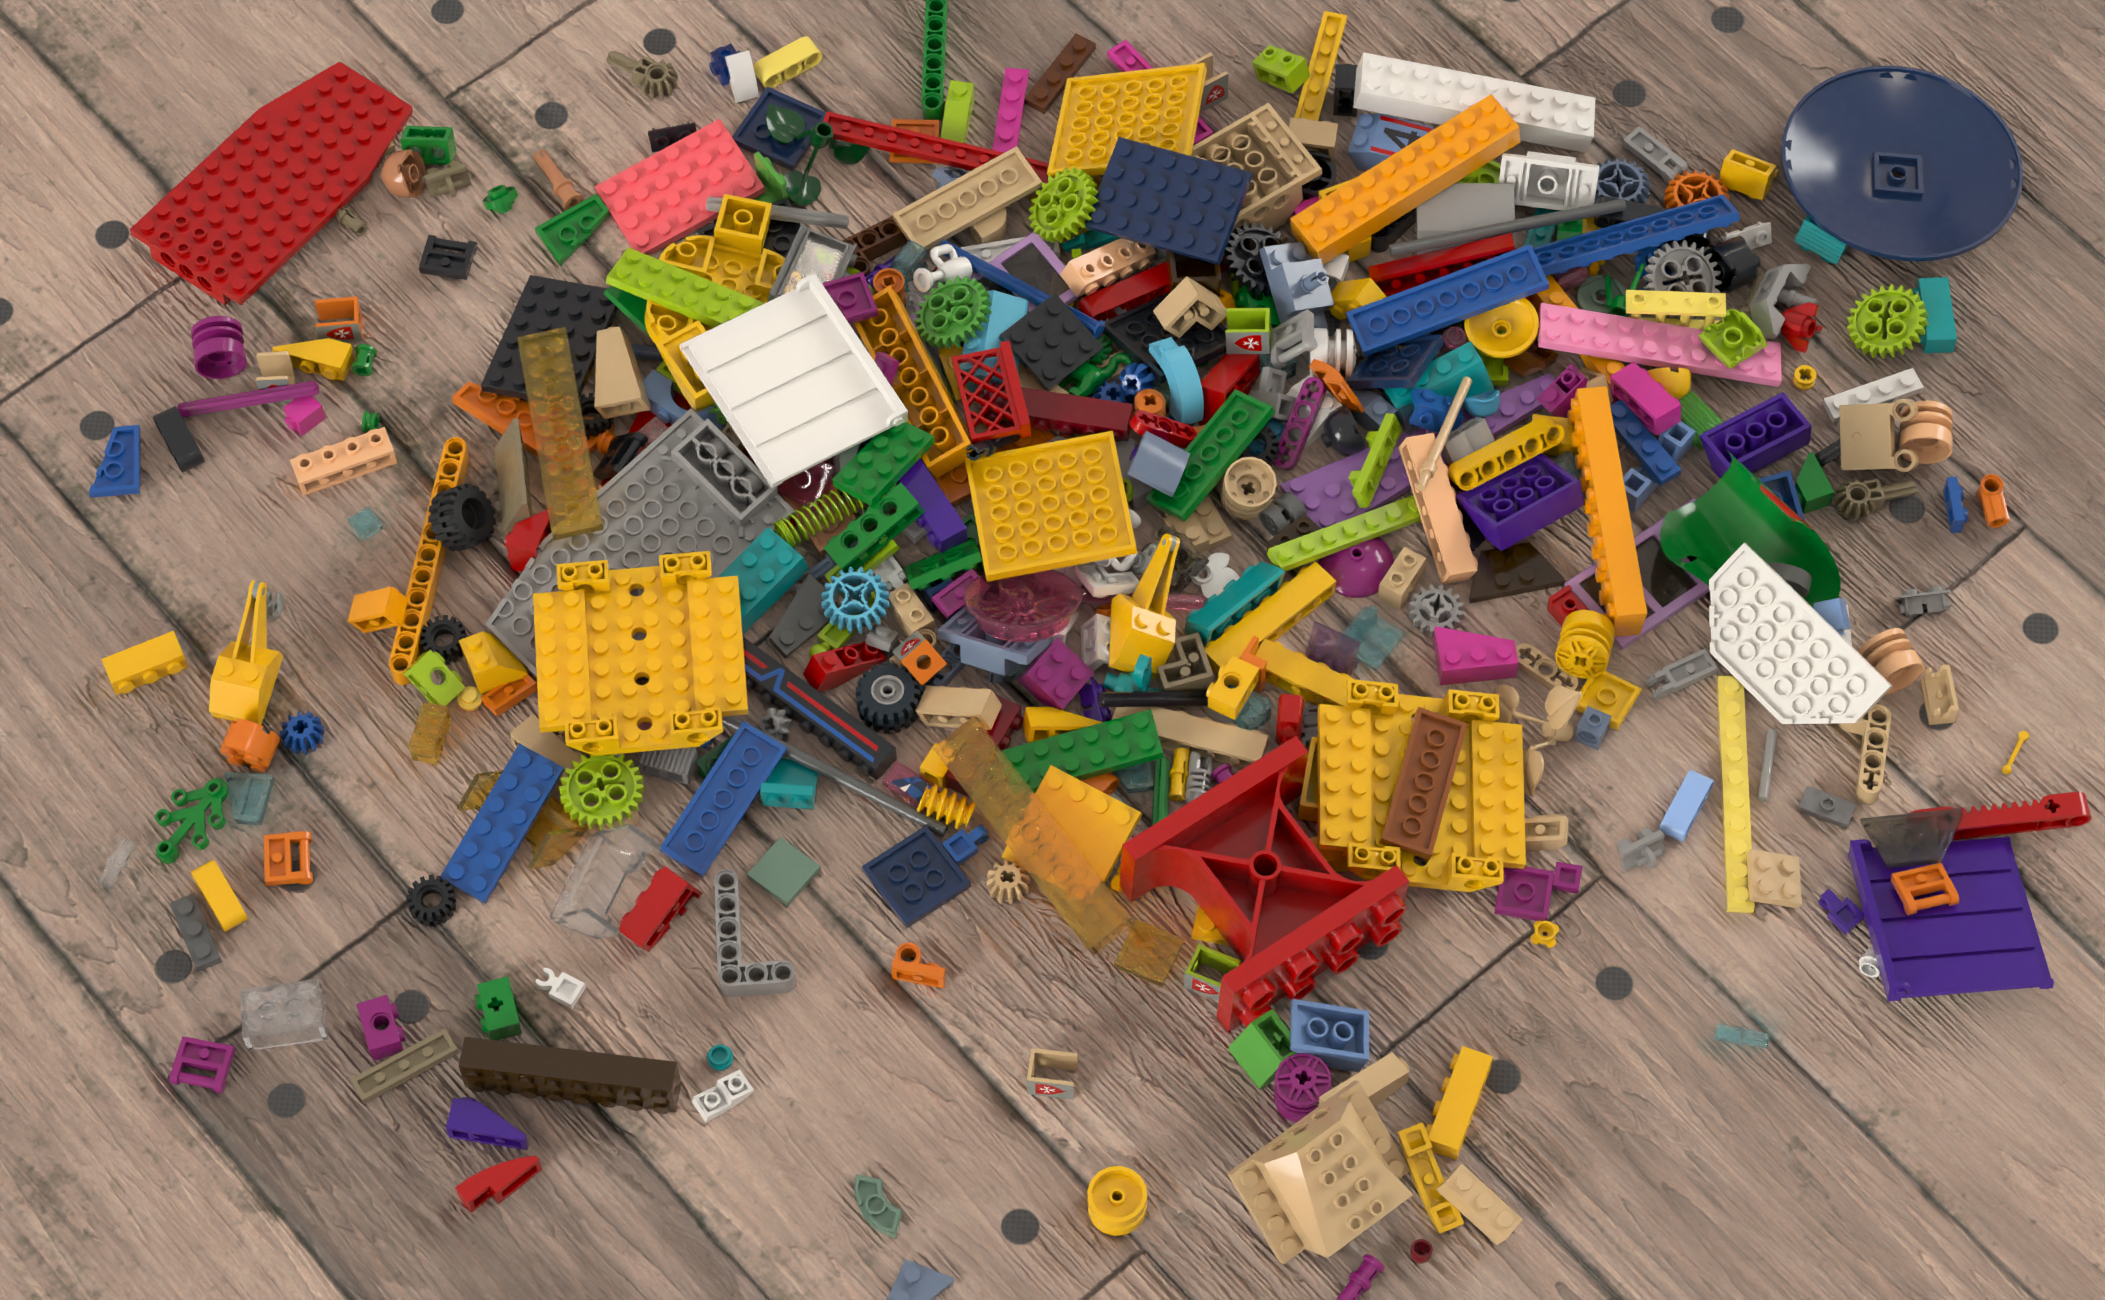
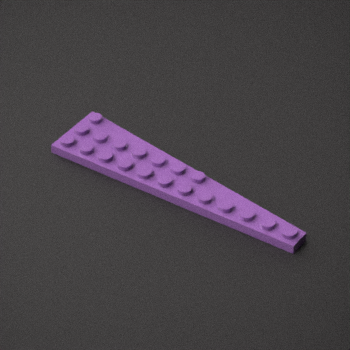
M1548 373L1500 393L1498 410L1485 418L1492 435L1497 437L1544 408L1536 398L1555 378ZM1465 408L1461 409L1464 419L1461 422L1460 426L1465 422L1475 418V416H1471ZM1418 427L1399 436L1369 508L1359 507L1356 498L1352 494L1354 487H1352L1348 477L1351 471H1361L1371 448L1280 484V491L1283 494L1286 492L1294 494L1305 507L1307 516L1321 529L1380 508L1410 490V482L1398 447L1406 437L1434 433L1435 438H1437L1439 433ZM1441 452V457H1442V460H1443V464H1446V466H1447V463H1446V461H1445V458H1444V456H1443V454H1442V452Z

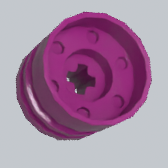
M212 316L199 320L193 325L191 329L192 346L194 349L193 359L194 367L198 374L209 379H225L238 375L245 369L247 362L243 345V328L239 321L228 316Z
M1297 1053L1288 1056L1279 1064L1275 1073L1274 1103L1277 1110L1286 1119L1297 1123L1318 1107L1319 1097L1331 1088V1073L1328 1066L1319 1057L1307 1053ZM1301 1081H1306L1304 1085L1300 1084Z

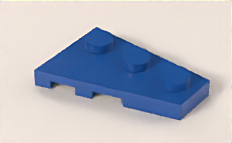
M139 425L114 427L104 451L103 462L97 469L94 485H91L88 492L90 498L140 494L141 429Z

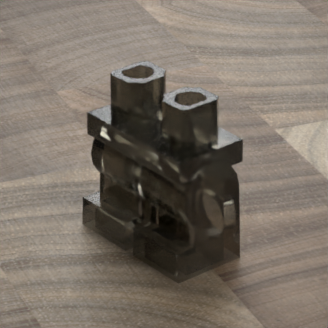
M1164 525L1157 532L1160 539L1166 533L1180 539L1169 588L1170 594L1178 596L1192 581L1190 576L1196 577L1209 563V560L1204 554L1199 553L1185 534L1176 532L1173 528ZM1152 542L1146 544L1141 550V552L1146 550L1152 544Z

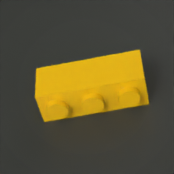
M174 631L101 659L116 695L129 693L134 688L154 683L159 678L169 674H177L182 669L188 667Z

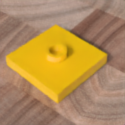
M1605 671L1598 677L1587 679L1580 690L1582 695L1575 710L1584 714L1587 706L1606 713L1611 716L1609 727L1618 730L1641 694L1642 688Z

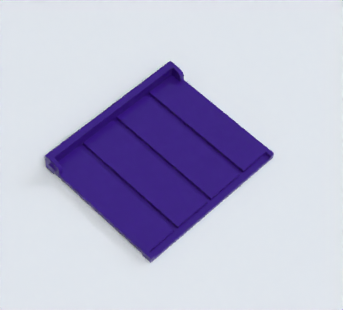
M2010 837L1875 848L1866 839L1850 840L1848 856L1887 1002L1901 1001V998L2035 987H2039V989L2053 988L2054 981L2048 969L2011 847ZM1942 863L1958 892L1959 904L1952 906L1944 904L1918 910L1916 914L1907 915L1903 903L1891 882L1892 874ZM1942 890L1929 894L1915 896L1913 898L1914 900H1918L1945 893Z

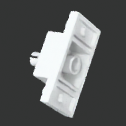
M1528 151L1527 156L1503 153L1499 183L1514 184L1515 205L1563 211L1594 204L1599 165L1576 163V157Z

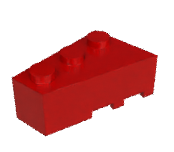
M1225 354L1221 361L1211 368L1208 375L1200 381L1204 399L1203 420L1199 421L1200 426L1208 423L1235 389L1244 394H1249L1260 375V354Z

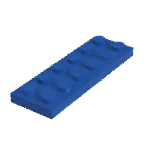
M743 721L659 847V851L704 878L759 794L761 783L767 782L786 753L787 747Z
M519 743L442 872L441 877L443 881L446 879L451 886L486 904L563 775L564 767Z

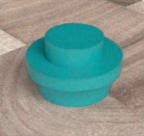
M715 1045L707 1053L708 1065L717 1071L728 1069L734 1060L732 1050L725 1045Z

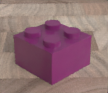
M1056 638L1033 659L1016 680L1045 707L1063 710L1095 672L1059 638Z

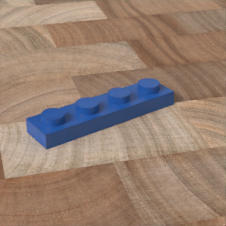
M1622 400L1610 405L1615 434L1660 486L1681 475L1682 469Z

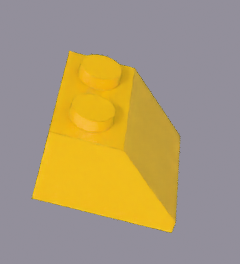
M482 631L459 640L465 662L480 694L510 681L512 683L528 675L524 665L493 634Z

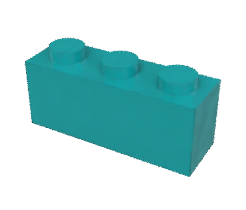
M1948 277L1918 278L1917 286L1912 291L1914 295H1919L1928 313L1926 318L1928 326L1924 327L1926 334L1919 335L1921 341L1919 344L1923 346V353H1953L1957 335Z

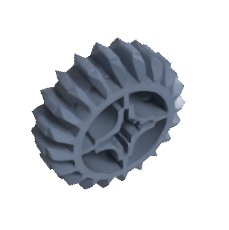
M1617 157L1613 162L1606 158L1604 164L1597 163L1599 165L1594 204H1596L1598 198L1604 196L1646 204L1650 196L1651 184L1648 181V174L1643 173V167L1636 168L1635 161L1629 164L1626 158L1623 161H1619Z

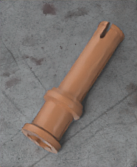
M544 149L540 150L543 155L542 157L537 151L533 155V159L553 185V193L563 201L565 210L582 202V195L574 190V184L571 180L564 178L549 157L547 151Z

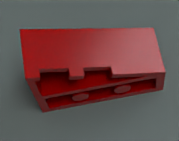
M666 866L659 869L653 875L652 883L646 891L639 894L636 899V905L631 912H627L622 917L620 927L617 929L648 952L671 929L669 923L677 914L681 917L685 914L687 909L684 906L694 896L698 899L703 894V892Z

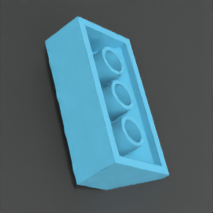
M987 291L990 295L989 300L992 302V305L989 306L992 313L985 315L989 322L981 324L984 328L983 331H975L976 338L968 337L969 343L966 344L964 342L962 355L999 348L1000 342H1002L999 339L1000 334L1027 314L1029 302L999 291ZM997 356L986 358L983 364L993 368L998 362ZM1014 356V360H1015V364H1016V368H1017V372H1018L1019 361H1018V359ZM969 362L961 363L960 369L969 373L974 365ZM979 368L973 376L983 381L989 373ZM993 376L989 382L1002 384L1003 380ZM969 381L966 387L972 393L977 390L979 385Z

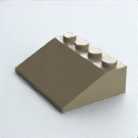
M518 418L511 421L494 448L495 458H491L492 472L497 473V479L493 480L494 492L499 494V500L495 501L497 516L501 515L502 522H497L499 537H504V540L507 533L512 532L515 523L533 516L527 455Z

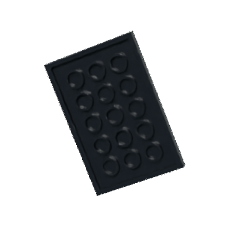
M530 275L482 381V391L574 408L596 361L597 331L611 326L618 309L603 294L608 288Z

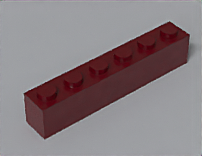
M990 382L988 383L989 385H991V386H993V387H995V388H997V389H998V388L1000 387V385H1001V384H997V383H990ZM1021 387L1031 427L1040 431L1055 430L1065 435L1074 433L1083 436L1113 431L1115 442H1128L1131 432L1130 420L1134 416L1133 404ZM985 389L982 399L989 401L994 393ZM999 396L993 405L1004 409L1008 401ZM989 409L983 417L994 422L999 414ZM1003 417V419L1000 421L1002 423H1009L1012 426H1014L1013 421L1007 419L1006 417Z

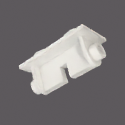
M1757 222L1755 225L1743 228L1742 231L1725 232L1720 237V242L1742 236L1751 250L1772 243L1771 223Z

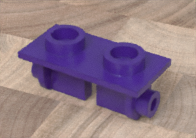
M1090 677L1091 684L1085 683L1078 691L1082 707L1085 709L1092 706L1091 709L1083 711L1084 716L1100 722L1112 720V714L1109 707H1100L1097 700L1100 693L1106 692L1102 683L1099 684L1093 677Z

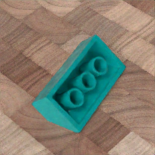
M1471 341L1433 360L1414 386V388L1432 390L1434 393L1442 396L1455 397L1463 377H1469L1472 379V383L1465 398L1495 390L1485 365ZM1414 388L1383 389L1385 400L1397 410V420L1404 432L1406 433L1418 428V426L1412 425L1409 422V418L1415 410L1411 398Z
M1263 561L1256 566L1250 565L1244 570L1241 578L1237 581L1233 579L1228 582L1223 588L1224 591L1218 596L1214 594L1209 597L1203 608L1199 611L1195 609L1190 612L1186 617L1184 631L1188 635L1198 632L1204 647L1211 640H1217L1222 636L1227 627L1236 625L1247 611L1255 610L1266 596H1272L1278 591L1285 571Z

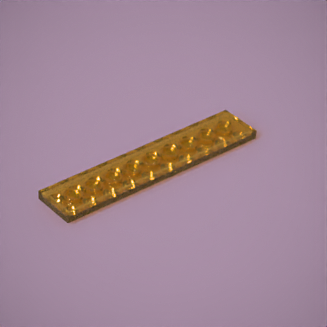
M566 327L517 337L553 539L555 541L604 530Z

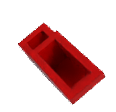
M537 1156L522 1157L486 1168L455 1187L458 1198L471 1212L475 1211L492 1196L501 1203L542 1170L540 1160Z

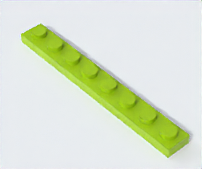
M1414 495L1268 549L1267 556L1274 566L1288 571L1422 521Z

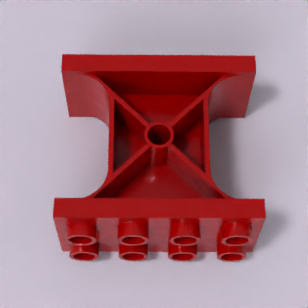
M1297 736L1122 844L1119 886L1130 902H1133L1153 888L1160 886H1172L1186 891L1195 899L1241 960V965L1223 975L1221 979L1216 1016L1228 1032L1242 1024L1247 1028L1251 1022L1272 1010L1270 1006L1285 996L1290 1001L1292 999H1303L1316 987L1317 983L1313 979L1328 968H1330L1334 975L1343 973L1359 959L1360 955L1356 950L1370 941H1373L1377 947H1382L1391 942L1402 931V926L1399 923L1401 916L1407 910V906L1404 903L1409 880L1397 865L1369 881H1353L1340 876L1332 869L1285 808L1286 804L1302 794L1309 751Z

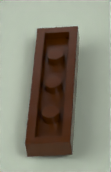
M1076 33L1024 98L1025 104L1045 114L1065 89L1067 78H1073L1095 51L1096 43Z

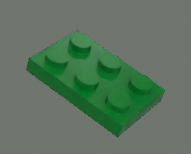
M972 538L942 554L938 552L904 567L911 589L918 588L920 590L929 587L937 579L945 580L953 577L955 572L959 570L973 569L983 560L975 538Z

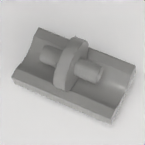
M1647 827L1638 833V841L1632 843L1629 839L1624 838L1617 842V851L1621 858V866L1625 872L1644 864L1650 869L1657 867L1656 859L1666 852L1663 842L1665 837L1661 830L1653 832Z

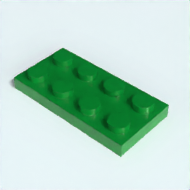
M908 422L902 423L897 427L894 426L876 435L832 479L833 486L873 507L935 443L934 436Z

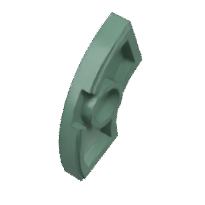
M856 1174L855 1197L862 1216L877 1231L897 1238L903 1214L902 1209L892 1206L885 1199L882 1191V1179Z

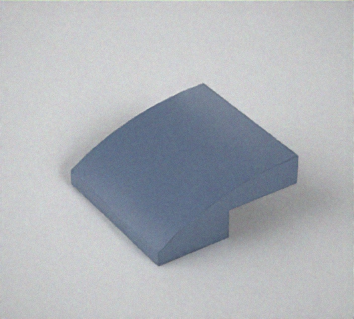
M1145 431L1127 474L1172 497L1182 477L1190 453Z

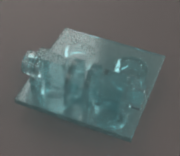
M1370 605L1360 610L1334 645L1377 671L1405 633L1378 617V609Z

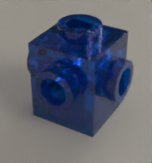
M732 43L710 52L711 63H709V68L713 76H717L722 86L729 84L731 79L725 56L740 53V51L735 50Z

